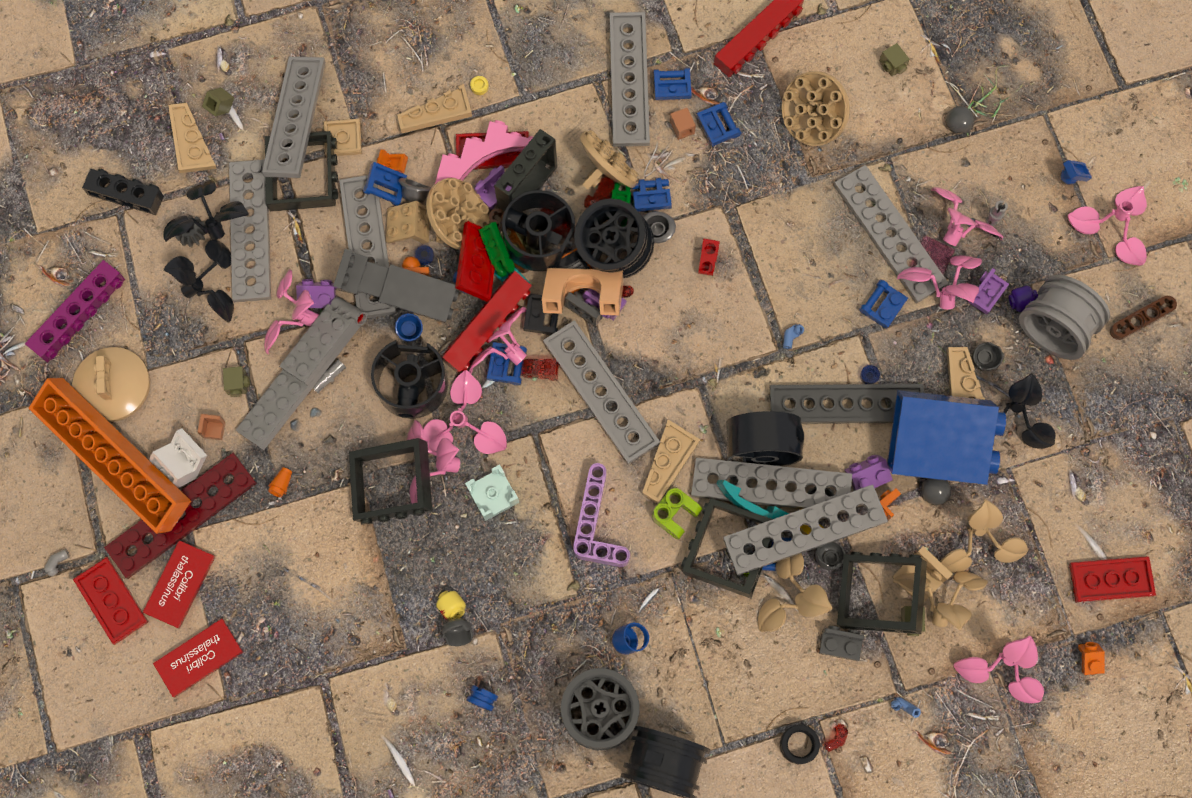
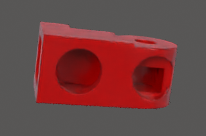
M703 238L698 274L713 276L720 241Z

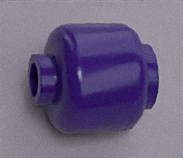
M1028 285L1013 289L1011 295L1008 296L1011 308L1017 312H1022L1028 303L1038 298L1037 291L1032 290Z

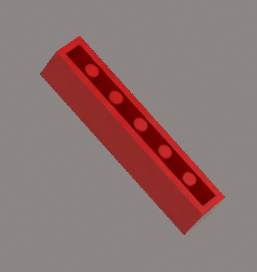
M773 0L715 55L714 65L728 77L737 74L745 62H750L758 50L764 49L767 41L773 40L782 27L786 28L794 16L797 17L802 12L804 0Z
M516 271L511 272L493 293L491 300L483 305L442 354L443 362L456 373L467 370L471 365L469 362L473 356L476 358L482 352L483 348L481 346L485 342L489 343L488 340L494 334L493 332L496 328H500L507 321L505 319L509 313L513 314L519 307L517 303L520 299L524 300L530 294L529 289L532 285Z

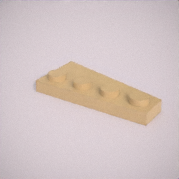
M464 84L458 86V89L452 92L449 90L443 93L444 96L437 99L432 98L422 106L417 105L398 114L401 132L406 133L473 117Z
M188 104L168 105L179 173L216 169L214 160L196 125Z
M948 347L947 361L950 396L985 400L980 390L979 380H977L974 372L975 368L968 347Z
M667 420L642 494L659 504L701 439L672 421Z

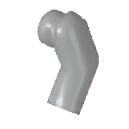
M67 549L49 557L44 566L48 576L56 575L58 573V568H56L58 563L70 558Z

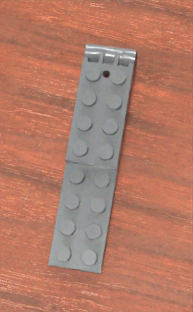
M340 297L334 298L331 305L328 304L280 364L279 367L283 369L235 431L262 450H265L353 335L366 322L367 313Z

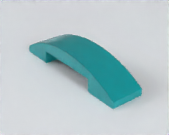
M718 480L716 483L724 496L738 508L771 519L789 514L776 506H768L767 510H764L739 497L741 488L726 480Z

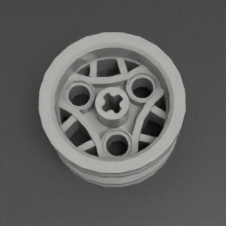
M1053 275L1047 278L1040 287L1038 298L1028 303L1020 313L1019 323L1025 334L1040 348L1057 357L1076 360L1081 358L1089 348L1093 334L1101 332L1104 325L1107 324L1110 319V311L1101 296L1088 285L1072 277Z

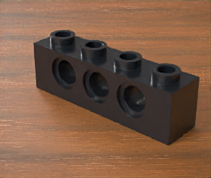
M90 168L82 186V189L89 196L152 215L157 214L164 198L160 188L156 185L149 184L148 186L136 179L131 181L119 174L111 175L103 169L94 170Z

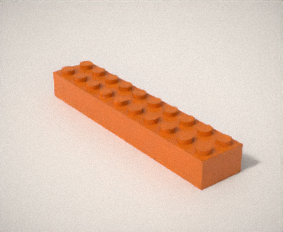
M47 378L28 409L156 534L171 531L191 500L64 378Z

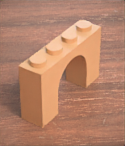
M547 268L542 295L543 313L562 314L564 300L569 292L588 288L600 294V315L619 316L623 291V271L609 273L597 269Z

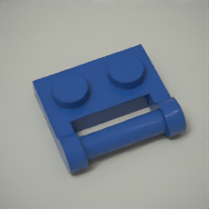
M690 68L675 71L653 70L655 100L691 99ZM683 77H684V79H682V80H660V78H683Z
M726 102L698 112L696 115L711 146L731 138L735 139L742 134L733 122L727 110ZM717 113L722 114L730 131L726 132Z
M373 162L370 166L363 193L373 194L392 202V205L398 206L402 199L403 187L399 183V179L407 178V175ZM374 183L395 191V195L373 187Z
M879 280L876 284L877 288L866 304H863L859 310L865 316L888 329L908 297L889 286L886 281ZM884 291L888 295L877 311L874 312L871 308Z
M493 342L492 348L506 354L504 351L507 347L506 344ZM520 346V348L526 353L527 348ZM491 353L487 380L510 383L517 386L521 385L522 379L520 376L523 360L514 366L513 376H507L510 359L506 360L497 353Z

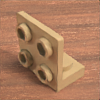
M413 201L388 208L386 242L390 244L412 238L422 244L429 243L430 221L426 206L418 201Z
M924 546L914 554L920 555L927 562L926 578L931 581L929 587L932 588V594L953 575ZM903 565L893 575V579L902 574L915 573V566ZM904 589L907 593L913 596V592ZM927 590L925 592L924 602L929 598V593Z

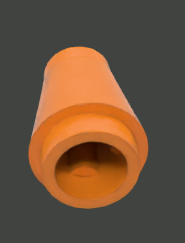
M282 467L268 485V492L282 498L287 492L292 471Z

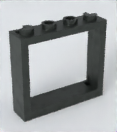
M539 129L494 185L498 209H502L505 212L509 203L520 194L540 190L557 169L555 138ZM546 165H550V166H551L550 170H549L548 168H546L545 166H546ZM508 185L512 188L509 192L505 189Z
M331 131L310 133L307 145L315 146L327 143L328 196L277 200V177H265L266 206L270 212L336 206V199L339 198L338 189L335 188V182H338V174L335 171L338 159L337 155L334 154V150L337 149V139L333 137ZM265 136V157L270 136ZM287 143L284 147H290L292 143Z
M416 438L349 452L353 521L360 522L361 525L373 524L372 521L388 522L390 518L405 519L408 518L407 515L421 516L427 511H432L427 441ZM414 452L418 503L365 512L362 462Z
M710 498L709 503H705L702 514L704 516L702 521H698L695 532L697 534L695 539H691L688 550L690 552L688 557L683 559L682 571L686 576L752 598L763 567L750 571L745 586L694 569L692 566L715 508L760 524L773 519ZM770 538L763 539V546L771 548L773 541Z
M851 552V555L844 554L837 625L843 629L921 634L927 562L920 555L914 554L909 555V557H901L902 555L894 553L889 554V556H882L880 553L863 555L861 552ZM854 563L915 566L910 622L848 618Z

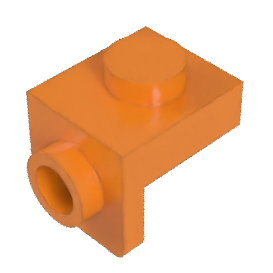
M384 149L380 150L377 163L404 174L408 157L405 154H389Z
M897 488L892 492L888 489L880 496L882 499L880 503L888 521L894 514L887 506L901 495Z
M1086 642L1085 644L1078 645V649L1082 653V673L1084 675L1105 673V651L1095 642Z

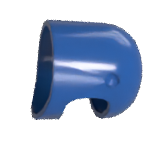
M407 313L400 316L396 321L395 331L401 340L412 342L417 340L422 334L423 325L418 316Z
M635 622L617 628L612 636L613 647L617 652L624 655L641 651L649 643L647 629ZM633 626L639 627L644 635V644L638 650H636L638 638L631 628Z

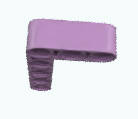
M595 463L588 472L574 541V554L581 560L624 567L630 560V552L626 547L594 541L606 481L605 466ZM595 470H600L603 472V475L596 478L592 473ZM595 488L599 491V494L591 496L588 493L589 490ZM592 507L596 512L593 515H587L585 509ZM589 526L592 531L590 534H583L581 528ZM580 545H585L588 551L581 554L577 551V548ZM598 549H605L607 555L605 557H598L596 552ZM622 552L626 554L627 558L624 561H618L615 557L616 554Z

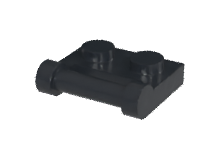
M529 294L524 331L552 335L558 331L557 322L559 314L551 313L549 327L544 326L546 313H543L542 295Z

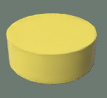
M476 76L470 82L471 90L476 95H483L489 89L488 81L483 76Z

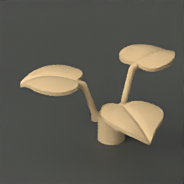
M985 499L981 506L968 517L971 527L968 529V551L966 552L964 549L953 550L943 557L940 562L951 573L967 570L972 564V559L969 556L972 553L973 534L977 536L988 534L995 546L999 548L994 552V557L1000 562L1010 563L1017 561L1026 555L1028 548L1026 542L1020 538L1007 539L1002 545L996 541L989 528L998 527L1003 521V516L997 506Z
M801 553L776 563L778 576L782 579L790 578L791 582L801 592L795 597L796 604L781 605L778 599L768 600L762 606L758 615V627L761 632H773L783 626L786 620L784 608H795L804 617H816L833 609L825 590L821 586L811 585L804 590L794 579V576L800 575L804 568V559Z
M957 572L954 575V580L960 584H958L950 603H938L935 606L932 588L929 587L931 581L926 578L925 592L927 590L929 593L930 611H933L932 623L938 627H946L948 622L961 630L971 619L972 613L967 608L954 604L960 589L965 587L972 591L981 590L986 587L988 581L971 572ZM914 573L902 574L896 577L893 583H897L904 589L913 592Z

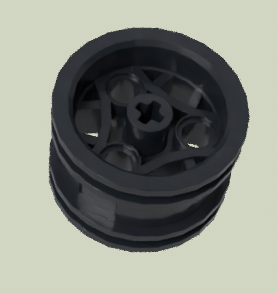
M604 199L593 203L581 214L575 227L574 238L578 253L585 262L599 271L609 273L623 271V278H629L644 269L653 254L655 243L650 225L636 208L620 199ZM628 219V224L625 227H621V222ZM634 235H638L636 243H633ZM600 236L599 242L594 244V237ZM627 251V256L624 259H620V254ZM602 254L609 256L604 262L599 261Z
M635 726L634 731L637 732V736H632L631 741L635 743L629 763L624 762L623 767L627 768L626 773H621L620 777L682 798H697L693 794L695 790L699 791L700 786L696 785L702 764H707V759L704 758V755L709 754L711 749L671 734Z

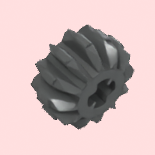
M196 216L194 219L205 227V223ZM194 223L192 229L176 236V239L181 241L180 243L183 246L188 244L192 248L194 243L198 246L200 245L199 240L205 241L203 236L205 233Z

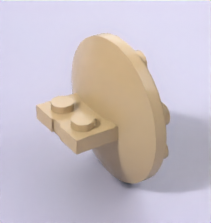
M811 71L797 76L788 85L783 95L781 110L784 125L796 140L805 145L820 146L828 144L840 136L847 125L850 108L847 93L835 77L825 72Z
M592 130L589 132L584 131L580 135V140L587 156L596 166L587 175L582 184L587 190L591 186L593 188L597 186L603 177L602 174L630 188H634L638 184L637 177L639 174L626 164L625 161L627 159L620 152L616 153L612 149L613 145L606 139L602 141Z
M446 178L437 182L430 189L426 208L431 226L436 232V242L442 244L445 242L452 248L461 250L465 222L470 221L481 227L490 224L489 208L480 199L481 196L475 193L470 183L456 178Z
M108 347L93 352L81 362L74 374L72 387L106 420L114 422L131 416L143 405L150 390V375L145 363L135 353L124 348Z

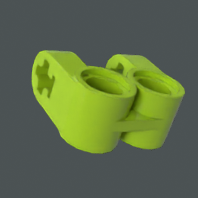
M673 488L667 492L655 507L652 519L655 524L679 540L685 531L672 520L674 515L682 507L689 514L697 517L703 508L682 490ZM670 496H677L679 503L673 504L669 499ZM664 510L668 515L667 518H659L658 511Z

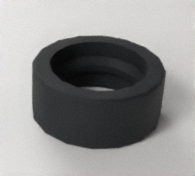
M802 724L794 725L786 729L781 736V752L791 763L797 765L806 764L814 760L819 753V737L809 726ZM796 732L805 733L809 736L812 743L811 751L804 757L793 755L788 748V740Z

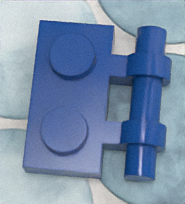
M655 178V180L645 181V179H639L638 184L632 188L640 190L633 192L634 208L638 212L671 209L670 189H662L664 186H669V180ZM656 187V190L646 191V188Z

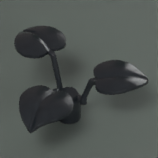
M207 180L203 184L193 186L186 194L190 200H196L201 197L209 219L205 221V227L192 217L188 219L187 216H180L171 220L166 225L163 237L165 242H167L169 239L192 229L195 223L205 234L208 233L212 240H218L225 235L221 224L222 221L249 216V213L243 203L234 201L222 206L220 212H217L213 218L204 196L212 194L216 190V184L213 180Z
M210 240L206 244V254L214 263L198 278H196V273L194 272V265L188 258L177 256L170 260L163 271L171 274L177 281L183 284L181 286L182 294L187 298H191L196 294L197 296L209 294L207 301L210 307L229 323L234 311L232 299L222 290H217L216 292L213 290L202 291L204 285L201 280L217 264L223 269L231 265V252L227 246L218 240Z
M1031 373L1011 385L1008 392L1010 403H1006L1003 412L1006 414L1009 408L1015 413L1022 412L1026 427L1028 428L1022 432V440L1032 448L1044 449L1055 444L1056 433L1054 428L1047 423H1035L1032 427L1029 424L1025 405L1034 406L1042 399L1041 385Z

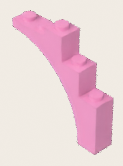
M495 120V122L490 121L484 142L477 137L466 138L461 159L455 154L442 155L435 184L446 178H456L463 181L473 169L484 161L497 155L522 151L533 136L526 138L517 132L508 133V126L504 122Z

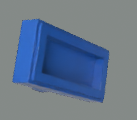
M1068 160L1063 163L1065 168L1060 176L1065 184L1071 185L1077 181L1087 182L1092 179L1084 162Z

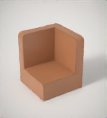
M688 108L670 114V124L678 140L695 134L696 125Z
M201 414L198 434L206 439L222 440L225 421L221 416Z

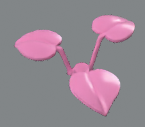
M1143 186L1132 187L1120 192L1115 198L1117 209H1113L1103 219L1099 220V213L1094 208L1087 206L1077 208L1068 214L1070 224L1080 233L1089 235L1097 233L1100 229L1099 223H1103L1113 215L1119 221L1125 220L1124 242H1119L1116 245V255L1127 264L1141 266L1146 262L1147 254L1144 244L1136 237L1127 240L1129 221L1131 220L1130 215H1141L1147 207Z
M938 187L931 189V191H936L954 203V209L948 208L951 220L947 227L948 231L943 238L944 241L956 246L961 237L964 238L975 227L997 235L1002 241L1003 236L992 225L979 220L974 222L968 216L957 211L958 202L962 203V200L956 194ZM967 224L971 226L963 232L964 228L960 225Z
M964 255L952 257L950 263L957 266L953 285L942 288L941 292L939 291L935 276L927 268L912 267L905 269L897 276V280L906 279L924 282L931 279L936 290V297H940V308L949 310L955 308V296L974 303L979 293V287L968 283L956 284L962 267L967 269L976 268L981 265L982 259Z
M291 269L288 270L279 283L276 296L280 299L284 295L296 305L292 313V319H298L299 322H278L275 320L265 336L264 347L267 354H269V349L279 335L281 325H298L302 327L305 324L310 327L319 316V314L308 310L314 304L308 290H304L297 301L288 295L287 290L292 282Z
M525 307L520 308L511 315L488 340L490 343L492 340L500 337L507 345L504 350L506 354L491 346L488 347L473 361L469 369L471 374L473 368L491 353H497L506 360L509 358L515 365H518L527 356L510 331L512 323L521 313L526 312L527 309ZM509 334L513 343L510 344L503 335Z
M463 371L452 384L450 391L452 401L455 404L463 403L458 411H454L450 415L451 423L449 428L444 421L437 419L428 422L423 428L422 440L427 441L428 449L432 451H437L438 444L443 438H448L453 443L454 439L450 433L453 426L458 428L468 426L478 432L474 437V444L481 453L493 454L507 448L505 433L499 425L494 422H484L481 429H478L468 423L467 415L462 412L467 403L475 404L482 395L480 383L469 371Z
M414 420L408 432L407 440L423 439V428L419 421ZM448 438L441 439L436 452L428 449V453L437 456L436 468L438 471L430 473V476L445 475L446 472L457 473L459 471L460 459L455 457L459 449ZM416 476L413 478L410 486V500L412 504L418 503Z
M1031 636L1006 643L1003 653H999L998 658L990 667H988L986 660L979 657L964 658L958 660L953 665L955 670L967 681L983 683L989 679V672L1003 659L1006 665L1014 666L1016 681L1010 682L1008 686L1011 695L1024 703H1038L1042 701L1044 695L1042 684L1032 677L1019 678L1018 665L1022 668H1031L1036 665L1038 660L1037 647Z

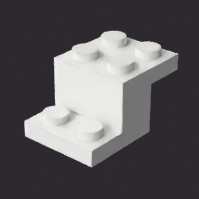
M181 428L175 432L170 444L152 452L149 461L179 488L197 478L207 455L193 441L191 436Z

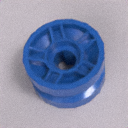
M472 685V693L467 697L466 701L492 712L494 708L493 703L497 701L498 696Z

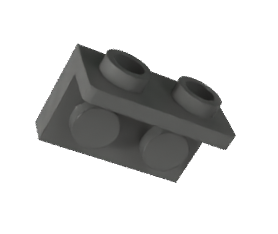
M577 291L574 294L569 292L566 296L565 307L596 327L603 318L600 315L599 309L594 305L585 303L583 295Z
M828 626V628L822 630L819 654L860 661L862 641L865 636L860 635V631L849 629L848 632L840 631V627Z

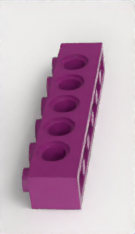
M102 260L26 341L25 345L47 363L54 359L58 351L70 342L71 337L83 328L84 323L96 314L97 309L109 300L110 295L122 286L125 278L106 261ZM106 282L103 287H100L101 283ZM93 295V298L87 301L88 297ZM80 309V312L77 315H74V312ZM67 323L66 327L61 329V326ZM54 337L53 341L48 343V340Z

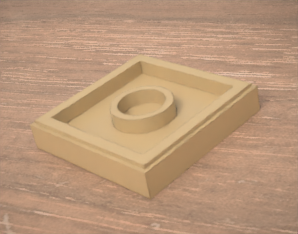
M360 118L323 121L324 131H331L333 137L337 139V149L334 150V154L337 156L362 154ZM324 143L325 156L327 157V143Z

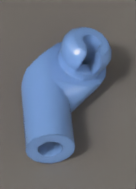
M795 324L785 330L784 349H792L793 339L804 333V327L801 324Z
M896 697L891 702V707L895 711H899L901 708L914 718L919 717L921 714V710L901 697Z

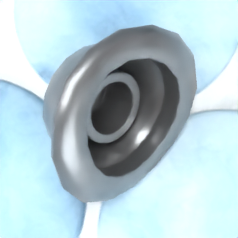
M408 178L399 179V183L403 186L402 195L409 202L418 201L422 203L432 188Z
M654 211L643 216L652 229L654 243L666 242L675 233L676 224L670 215Z

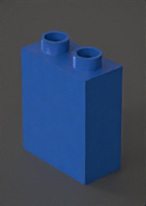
M897 390L887 460L889 470L892 474L987 485L989 474H997L999 470L1000 452L993 450L995 435L1003 436L1006 414L999 412V407L991 400Z

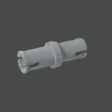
M1000 200L990 209L989 216L986 219L988 224L991 221L990 225L995 226L1004 217L1005 211L1008 208L1006 202L1002 205L1004 201Z
M337 359L325 371L313 389L319 394L330 382L333 383L335 381L334 378L346 369L344 364Z

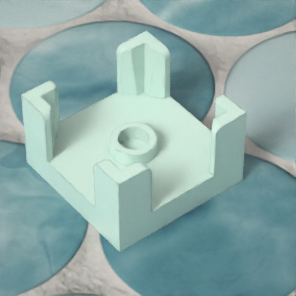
M500 464L492 468V473L477 481L471 479L465 483L485 521L519 503V499L505 477Z

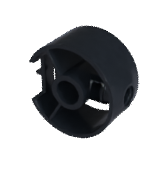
M544 190L522 193L509 203L500 224L504 244L513 262L530 271H547V268H556L561 265V258L566 248L572 249V242L570 241L574 238L575 233L574 214L568 203L555 193ZM533 208H545L554 211V213L549 216L545 212L537 211L527 215L523 211ZM566 222L570 231L561 249L542 255V250L551 243L557 246L560 244L562 235L553 232V230ZM510 228L514 232L525 236L528 246L534 250H539V255L529 254L517 248L510 241L507 229ZM535 230H543V232H534V231H535Z
M395 340L380 350L371 368V381L376 394L383 406L398 417L416 419L427 416L434 412L446 397L449 383L448 375L440 354L429 343H427V347L417 346L415 341H413L412 346L398 345ZM401 351L427 353L434 359V361L421 367L418 365L419 356L414 354L407 355V360L398 365L391 360L401 355ZM385 367L394 372L395 379L399 385L397 404L388 401L380 394L379 381ZM442 372L441 381L435 393L426 401L417 404L419 394L424 391L426 386L425 379ZM410 375L417 376L411 382H404V379Z
M776 411L750 412L733 416L726 421L728 461L734 456L743 457L744 463L786 466L803 459L804 431L801 418L795 414Z

